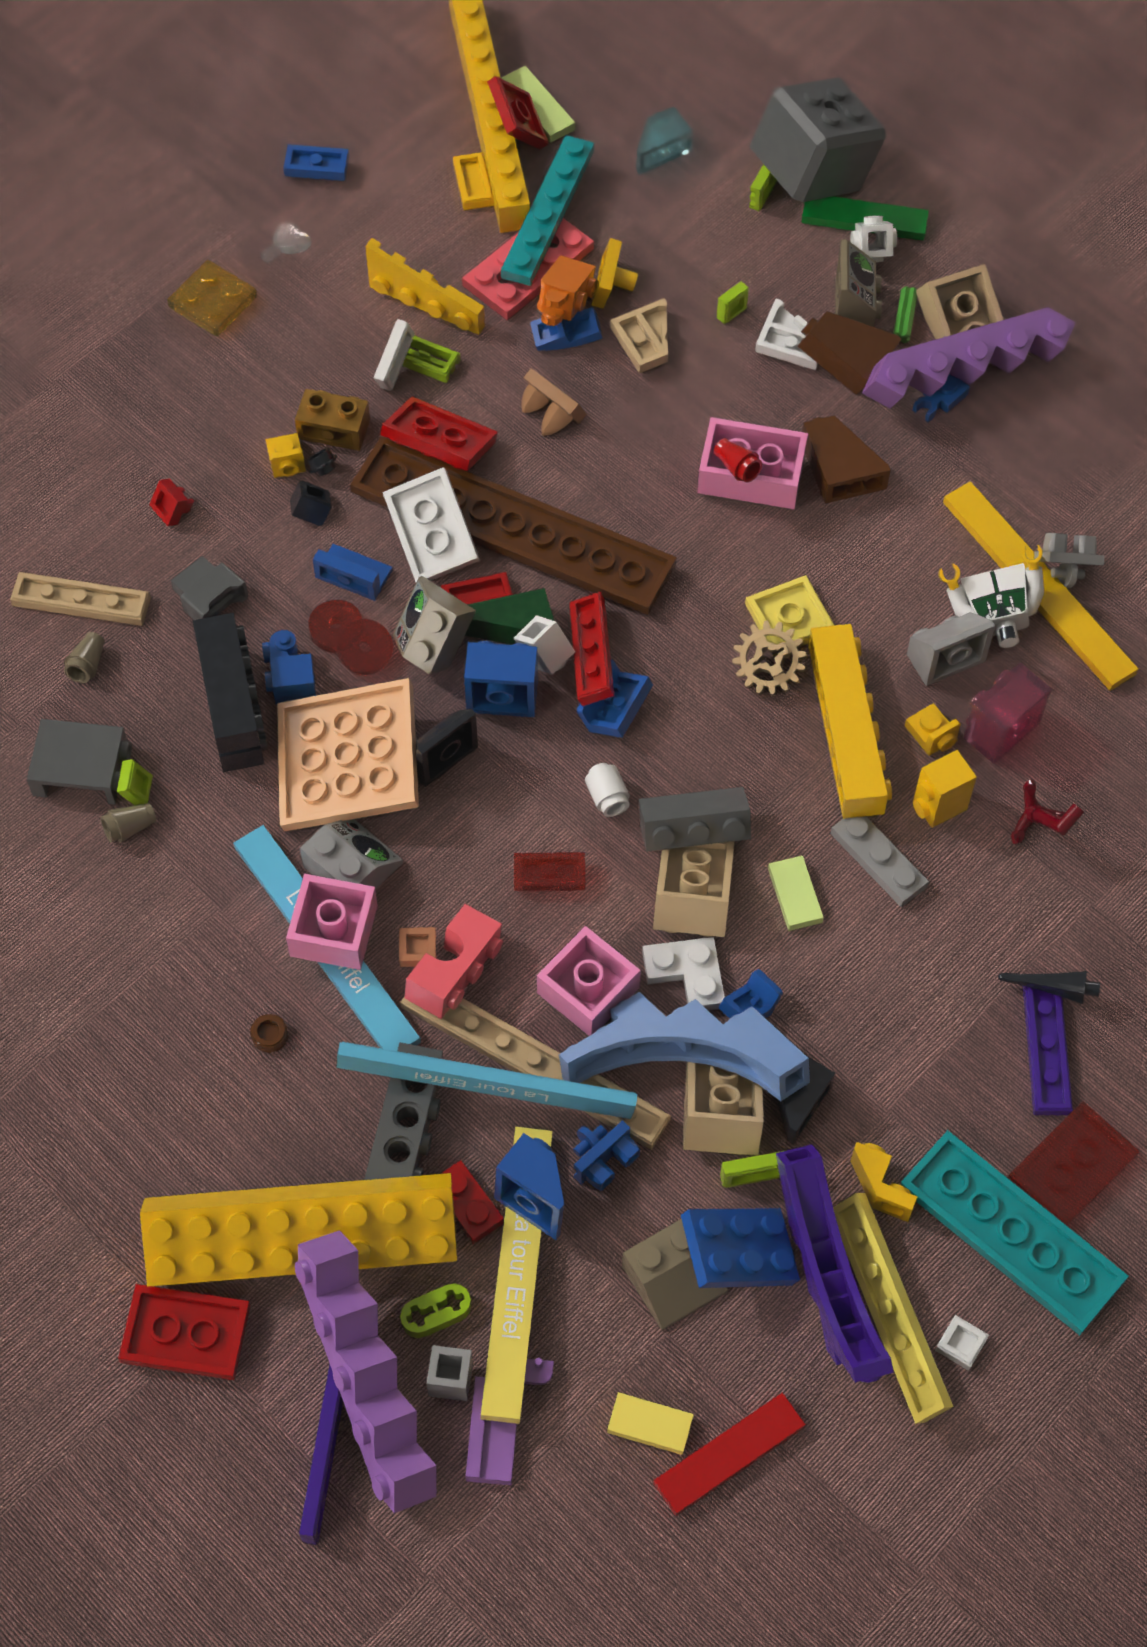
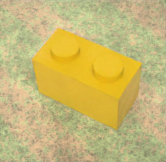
M958 750L921 768L913 799V807L917 815L921 819L925 818L931 828L968 809L977 776Z

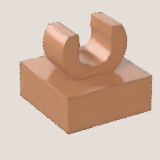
M435 927L399 928L400 967H416L426 953L436 958Z

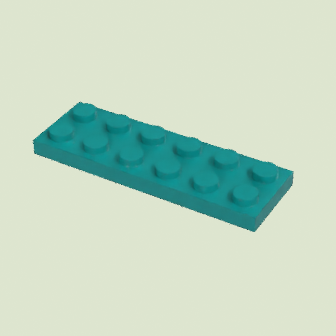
M948 1130L900 1183V1185L909 1189L912 1195L917 1196L916 1202L1079 1336L1129 1277V1275Z

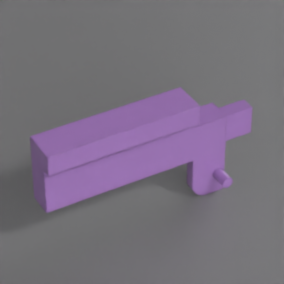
M541 1358L527 1359L524 1384H547L553 1375L554 1361L542 1360ZM475 1376L465 1476L466 1482L512 1485L517 1424L480 1420L485 1377Z

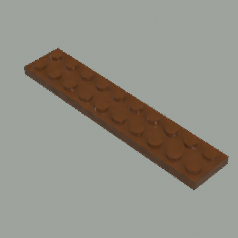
M382 436L350 484L351 493L388 507L382 492L444 467L450 478L474 544L590 592H601L603 597L646 615L650 613L677 563V557L465 470L454 468L448 463L425 456L421 452L404 445H399Z

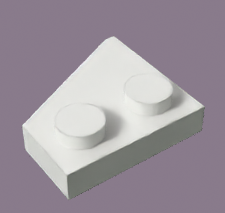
M776 298L756 342L755 352L816 370L818 365L816 361L798 347V344L805 337L801 330L805 327L807 321L799 315L794 317L784 309V302Z

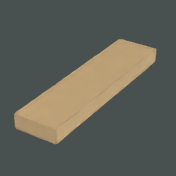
M19 572L10 601L12 606L143 626L151 597L148 591Z

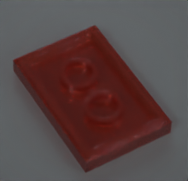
M1082 1101L1007 1178L1068 1226L1138 1156L1140 1151Z

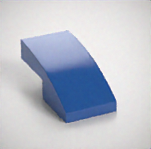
M593 307L577 312L571 321L563 319L558 326H547L542 323L541 318L530 322L538 351L571 348L603 339L598 316Z

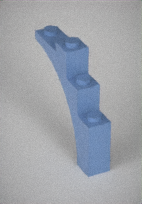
M641 992L619 1002L610 1009L612 1020L610 1024L600 1027L592 1035L577 1044L569 1046L564 1052L559 1054L562 1079L581 1083L594 1075L621 1066L650 1061H686L715 1066L737 1073L760 1085L780 1101L810 1083L809 1058L754 1007L751 1006L742 1013L732 1016L726 1023L722 1024L701 1003L694 999L685 1006L675 1009L672 1014L666 1017Z

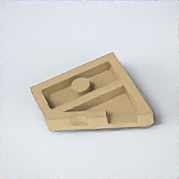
M665 298L610 320V329L639 374L668 362L667 301Z

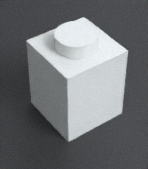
M537 615L514 637L516 643L536 646L538 651V670L552 675L564 667L566 661L575 653V650L557 622Z

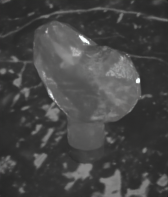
M285 222L278 226L273 236L274 244L260 254L261 258L268 264L282 253L291 255L304 252L311 246V238L307 234L299 232L298 226L293 222Z

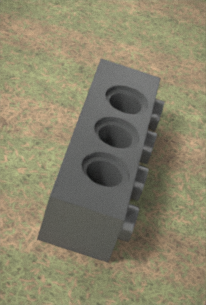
M399 1042L397 1050L399 1052L444 1059L442 1050ZM390 1077L364 1180L422 1176L424 1174V1168H419L422 1155L428 1156L432 1143V1133H428L430 1121H437L440 1111L441 1099L436 1098L439 1089L438 1085L421 1083L426 1086L425 1090L420 1093H413L408 1088L413 1084L421 1082ZM407 1117H413L418 1120L412 1127H403L399 1124L401 1120ZM396 1152H406L409 1154L408 1159L403 1162H394L390 1159Z

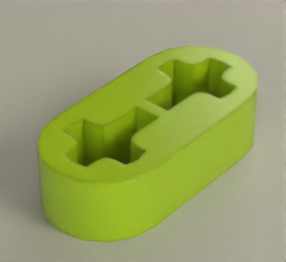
M453 1283L409 1301L401 1310L400 1318L403 1330L411 1337L422 1338L462 1321L471 1310L470 1294L465 1287ZM454 1295L456 1300L463 1298L458 1311H454L451 1306L438 1310L448 1304V1296ZM418 1310L421 1315L434 1312L424 1318L425 1324L418 1327L416 1322L408 1323L412 1320V1312Z

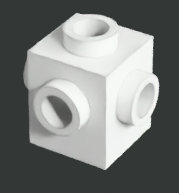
M883 216L864 217V222L855 223V231H851L850 240L852 244L874 261L882 262L884 257L893 256V247L897 246L896 228H893L892 223L883 221ZM874 232L876 240L869 244L868 233Z

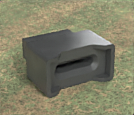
M203 556L171 580L173 590L180 596L183 610L193 620L217 616L232 603H243L248 598L246 583L223 562L215 567Z

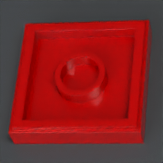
M497 76L487 81L507 134L539 150L547 146L548 140L530 93Z

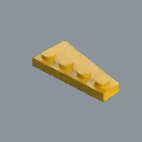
M374 238L370 239L365 246L370 288H373L380 294H386L398 299L407 306L421 309L434 318H441L453 323L462 330H469L478 335L485 327V313L482 304L451 285L443 288L439 285L433 274L424 269L420 273L405 264V257L397 252H394L392 256L380 249L382 243Z

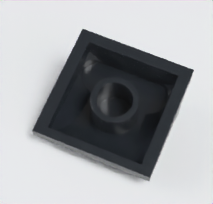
M472 709L459 710L450 714L416 740L417 777L424 787H427L478 748L476 713Z

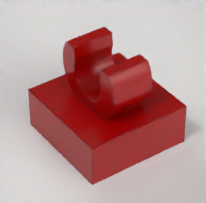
M170 478L159 480L149 504L167 527L178 525L182 514L189 513L194 503L193 499H187L184 496L185 489L177 487Z

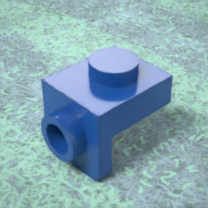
M757 969L752 972L747 984L723 998L718 1008L730 1019L732 1016L740 1014L752 1006L764 1018H767L773 1013L783 995V991L765 973Z

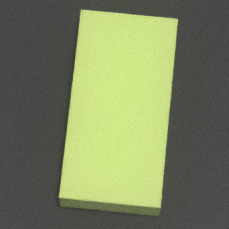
M803 856L769 863L768 871L788 931L823 923L824 917Z

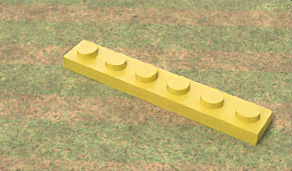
M855 1193L833 1207L842 1242L883 1345L891 1357L894 1372L915 1424L925 1423L954 1406L866 1193Z

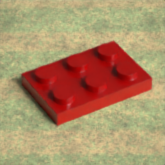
M412 396L382 424L380 435L393 440V442L399 445H405L420 451L425 456L434 457L449 463L454 468L468 471L496 443L498 431Z
M135 1284L118 1360L123 1364L235 1380L251 1307L250 1302L247 1300Z

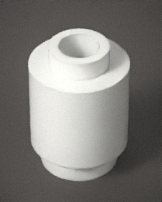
M599 763L593 766L585 777V783L597 809L603 812L606 817L617 816L626 811L630 805L628 801L630 795L617 767L607 763Z

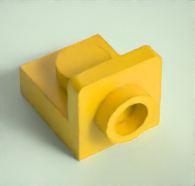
M297 433L265 439L274 478L289 477L297 473L306 472L304 455Z
M933 703L907 718L904 726L928 756L939 750L944 752L950 749L957 742L961 724L957 719L949 722Z

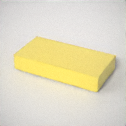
M618 1392L607 1433L683 1455L694 1414Z

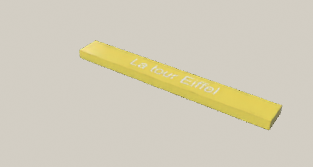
M515 1127L513 1145L525 1133L532 1139L539 1138L551 1147L553 1131ZM507 1207L505 1209L480 1420L520 1424L541 1230Z

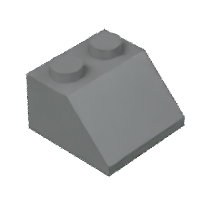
M971 612L960 617L957 615L951 616L938 626L931 629L923 628L915 632L910 637L907 656L924 684L928 686L985 662L995 624L992 620Z

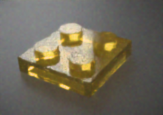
M207 259L167 299L169 308L218 337L257 298V291L253 286Z

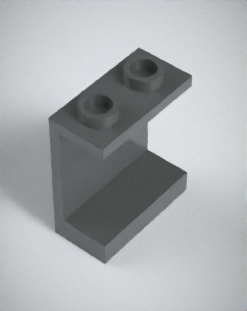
M41 719L27 776V782L32 795L47 798L49 785L101 790L105 792L108 804L115 805L122 761L131 759L132 742L127 740L124 727Z

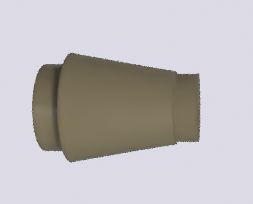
M88 632L65 658L64 672L71 680L78 683H87L96 676L105 644L103 637L97 633Z
M150 803L110 809L106 815L101 816L102 828L110 843L114 841L121 843L151 824L156 823L155 812Z

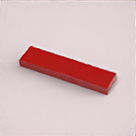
M601 592L569 602L573 649L575 650L574 663L577 699L582 706L614 696L606 606Z
M782 1392L654 1479L653 1484L674 1515L677 1516L805 1428L806 1424Z

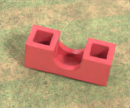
M464 904L445 931L444 949L456 955L457 958L450 961H442L426 953L406 978L405 999L440 1019L444 1017L450 1008L455 1010L464 996V989L469 983L475 984L480 978L487 959H494L499 953L503 944V940L500 939L502 924Z

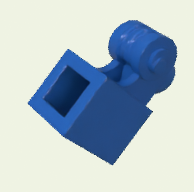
M288 630L275 632L269 642L262 643L264 663L270 662L271 671L265 672L267 692H273L276 705L281 702L316 696L311 653L298 655L296 638L292 632Z

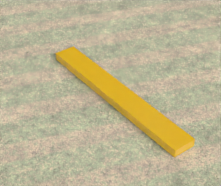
M971 481L944 496V505L1000 568L1024 563L1025 569L1028 568V563L1022 558V550L1026 546V556L1029 559H1034V551ZM1038 562L1039 566L1042 567L1044 595L1038 611L1109 691L1134 677L1138 672L1137 666L1059 579L1051 577V570L1043 562Z

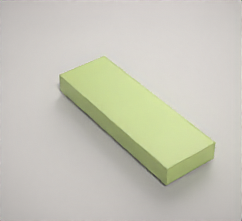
M526 66L501 77V79L530 93L547 140L550 143L575 130L574 120Z

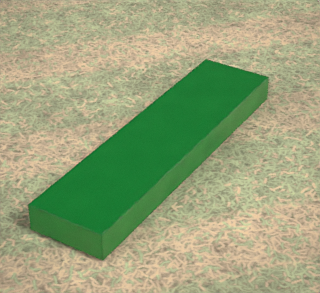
M831 196L806 201L804 203L801 223L855 231V223L864 222V217L883 216V221L892 223L893 228H896L897 237L924 241L929 210Z

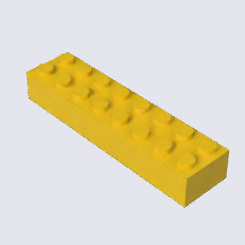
M451 1173L149 1197L144 1199L140 1210L147 1287L296 1275L295 1263L298 1261V1244L339 1230L358 1250L359 1269L457 1261Z

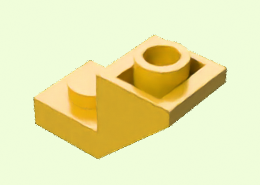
M856 1142L850 1162L872 1208L908 1222L917 1196L912 1195L910 1190L902 1185L894 1183L887 1185L883 1183L892 1156L886 1154L885 1150L878 1145Z

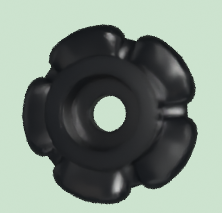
M329 447L315 453L307 459V463L311 468L309 472L318 473L319 476L329 473L336 467L334 461L338 457L337 454L333 455Z

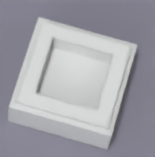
M955 1315L935 1351L969 1371L989 1335Z

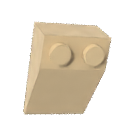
M985 264L927 282L916 290L925 321L935 339L1003 320Z
M734 841L662 850L653 930H663L668 933L699 934L704 937H725Z
M686 1062L683 1150L758 1156L763 1129L762 1087L731 1071L707 1064Z

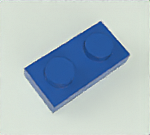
M288 144L283 167L284 176L345 181L349 162V150Z

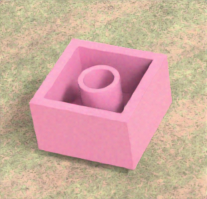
M304 874L286 936L290 957L361 970L378 906L375 887Z
M585 926L537 975V994L590 1036L600 1027L604 1026L611 1018L610 1009L619 1002L630 998L639 989L641 970Z

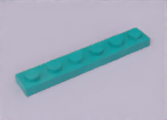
M565 135L501 268L502 279L528 286L532 285L594 153V142Z

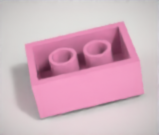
M711 417L699 468L697 493L795 509L808 433ZM726 438L732 443L758 453L763 465L761 472L753 481L748 483L737 481L723 462L714 455V448L721 439Z

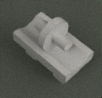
M1046 533L1043 555L1038 562L1061 563L1059 568L1053 567L1051 569V577L1058 578L1066 588H1072L1077 579H1084L1085 571L1078 569L1077 564L1104 565L1105 555H1096V536L1074 535L1073 553H1066L1068 534ZM1039 551L1034 552V559L1039 556Z

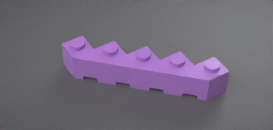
M1047 307L888 353L874 366L862 394L890 409L904 397L908 386L931 397L945 384L949 374L971 385L985 373L989 363L1007 373H1011L1025 361L1028 352L1049 362L1064 350L1076 322Z
M340 1230L298 1244V1261L295 1263V1273L304 1290L314 1318L315 1329L323 1343L333 1371L335 1385L343 1399L352 1424L354 1438L362 1452L376 1497L380 1501L384 1500L393 1513L436 1497V1464L417 1443V1411L397 1389V1356L378 1336V1303L359 1283L358 1250Z

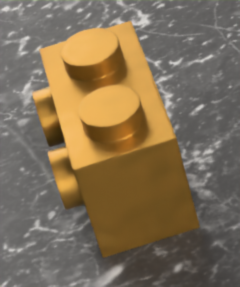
M305 389L295 417L296 432L299 439L357 451L361 450L370 422L367 400H362L355 396L346 397L331 394L324 390L315 391Z

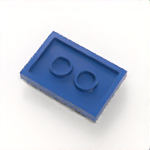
M781 1208L688 1209L681 1214L699 1288L792 1286L800 1280Z

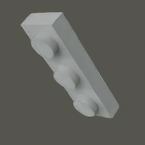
M866 816L842 819L831 828L830 834L900 907H903L928 887L929 881Z

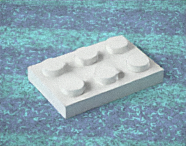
M444 467L382 492L415 582H417L420 576L432 581L480 561L450 478Z

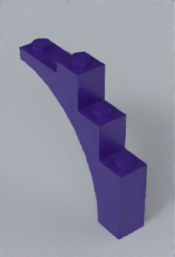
M812 1144L776 1153L791 1238L801 1250L808 1292L819 1307L826 1350L836 1365H844L855 1383L860 1381L865 1383L874 1382L883 1375L894 1373L891 1357L881 1343L870 1320L845 1252L829 1193L822 1156Z

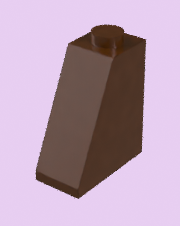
M826 311L818 320L812 317L801 330L805 337L798 344V347L857 395L865 387L874 366L885 355L893 352L902 339L896 334Z
M835 415L824 418L816 417L810 421L803 422L802 432L808 433L805 454L825 504L887 489L891 472L889 465Z

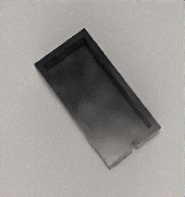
M234 613L192 620L215 741L223 772L263 765L262 751L268 750L244 627L243 625L236 626Z

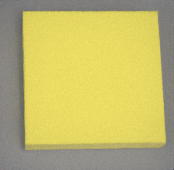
M806 575L748 596L745 599V605L759 630L763 629L764 621L768 620L773 629H775L778 622H782L783 632L793 628L795 634L792 640L801 638L804 642L803 645L809 644L811 628L835 626ZM766 636L767 641L778 645L785 642L779 637Z

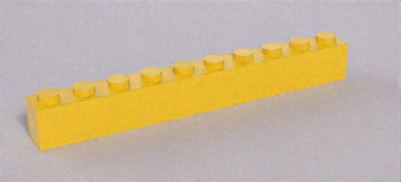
M449 0V9L480 147L483 152L493 194L500 233L518 231L530 210V202L515 138L507 134L487 83L494 76L500 78V73L483 1Z

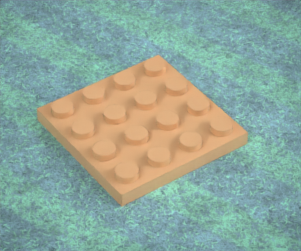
M409 678L277 703L280 827L284 832L324 825L340 820L346 821L419 807L413 684Z

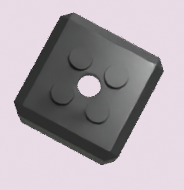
M840 77L774 88L751 140L750 149L793 199L806 202L860 191L886 139L887 132Z

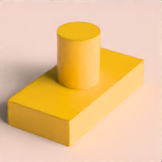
M613 238L609 239L601 258L597 276V288L592 299V306L603 309L611 293L612 286L633 291L638 273L617 267L622 241Z

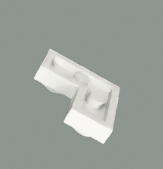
M714 937L642 946L647 984L683 980L687 1004L696 999L707 1010L719 1009L718 1007L725 996Z

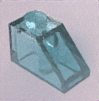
M674 106L647 118L637 148L636 171L639 175L692 151L693 130Z

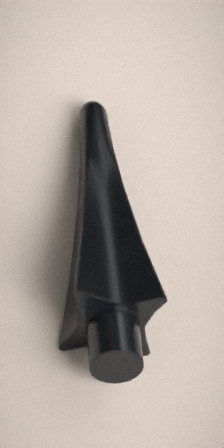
M1087 971L1047 974L999 973L998 975L1000 981L1041 990L1083 1004L1084 995L1099 997L1101 982L1086 981Z

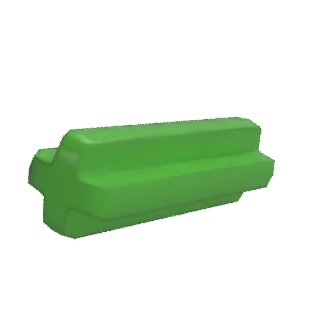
M907 286L901 289L894 334L898 335L902 339L900 342L903 343L910 341L917 301V289Z

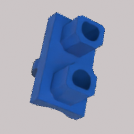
M623 1120L609 1133L602 1125H599L594 1131L582 1126L576 1132L581 1142L573 1151L581 1158L574 1164L576 1170L574 1178L581 1185L587 1181L599 1191H603L615 1178V1173L605 1164L610 1158L614 1156L626 1168L640 1156V1149L630 1137L631 1128Z

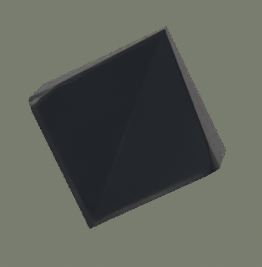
M299 480L290 499L291 515L322 526L332 508L329 490Z

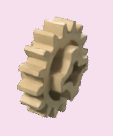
M768 620L764 621L763 629L758 630L754 624L751 625L753 634L748 636L741 633L740 637L744 641L743 646L734 645L733 648L736 652L740 653V657L732 659V663L742 667L736 672L737 677L747 676L748 678L744 686L750 688L756 684V692L760 695L765 688H769L770 694L775 696L776 687L779 686L785 692H788L787 682L791 680L798 684L799 679L795 675L796 671L802 672L806 670V667L799 663L800 659L807 658L806 652L798 651V648L804 644L803 640L800 638L793 641L792 638L795 630L790 628L783 632L782 622H778L775 629L771 628ZM766 636L779 637L785 642L778 645L767 641ZM755 643L757 649L754 658L747 662L749 649ZM766 651H770L772 654H779L774 658L776 664L770 666L767 662L761 664V661L765 659L764 653ZM793 655L791 667L785 674L783 671L785 659ZM765 672L771 674L774 680H762L754 676V674Z

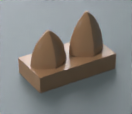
M532 368L523 377L528 383L522 396L521 407L523 413L537 411L548 402L551 403L542 421V436L560 431L572 420L580 424L587 415L576 401Z

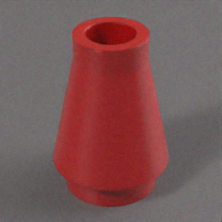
M726 438L721 439L714 448V455L723 462L737 481L751 482L761 472L763 464L759 459L758 453L732 443Z

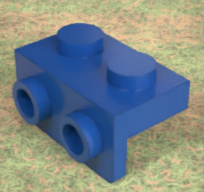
M611 660L614 696L585 706L579 703L577 713L589 732L623 738L653 687V683L649 676L620 672L615 661Z

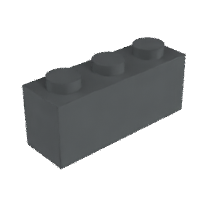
M743 787L639 799L640 829L646 852L751 839V810Z

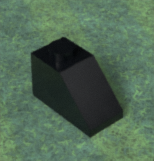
M808 1057L810 1083L782 1101L777 1099L787 1141L793 1145L831 1089L835 1077V1072Z

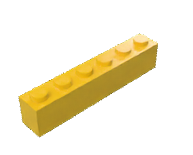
M851 624L811 628L808 649L842 817L845 819L884 815L887 800H892V786L890 779H884L883 771L886 770L884 750H878L877 742L880 739L879 725L877 721H872L870 713H873V698L871 692L866 693L864 685H867V670L865 664L860 665L858 657H861L860 638L854 637Z

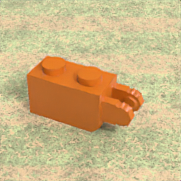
M559 256L541 279V291L537 308L542 312V323L547 326H558L563 319L571 321L578 311L584 309L587 298H592L597 288L598 281L594 278L596 266L565 256Z

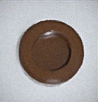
M262 1015L251 1026L250 1035L252 1042L262 1052H276L288 1040L287 1026L284 1020L277 1015Z

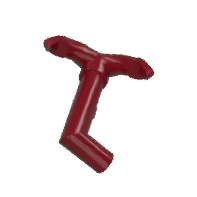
M1032 779L1028 780L1023 785L1024 812L1012 831V842L1014 845L1022 843L1028 827L1034 822L1040 823L1061 835H1066L1083 815L1084 811L1074 803L1066 812L1042 807L1036 799V782Z

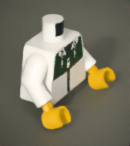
M1037 545L1039 556L1036 559H1029L1026 556V546H1024L1022 558L1028 563V568L1026 569L1024 563L960 578L961 584H958L957 581L960 577V569L957 565L951 563L955 575L950 580L944 577L943 570L940 568L938 576L941 581L948 584L949 588L946 591L955 615L960 617L971 612L990 619L995 624L993 636L997 635L1000 647L1009 648L1019 643L1017 630L1029 626V616L1037 612L1044 595L1042 567L1038 564L1043 555L1040 545Z

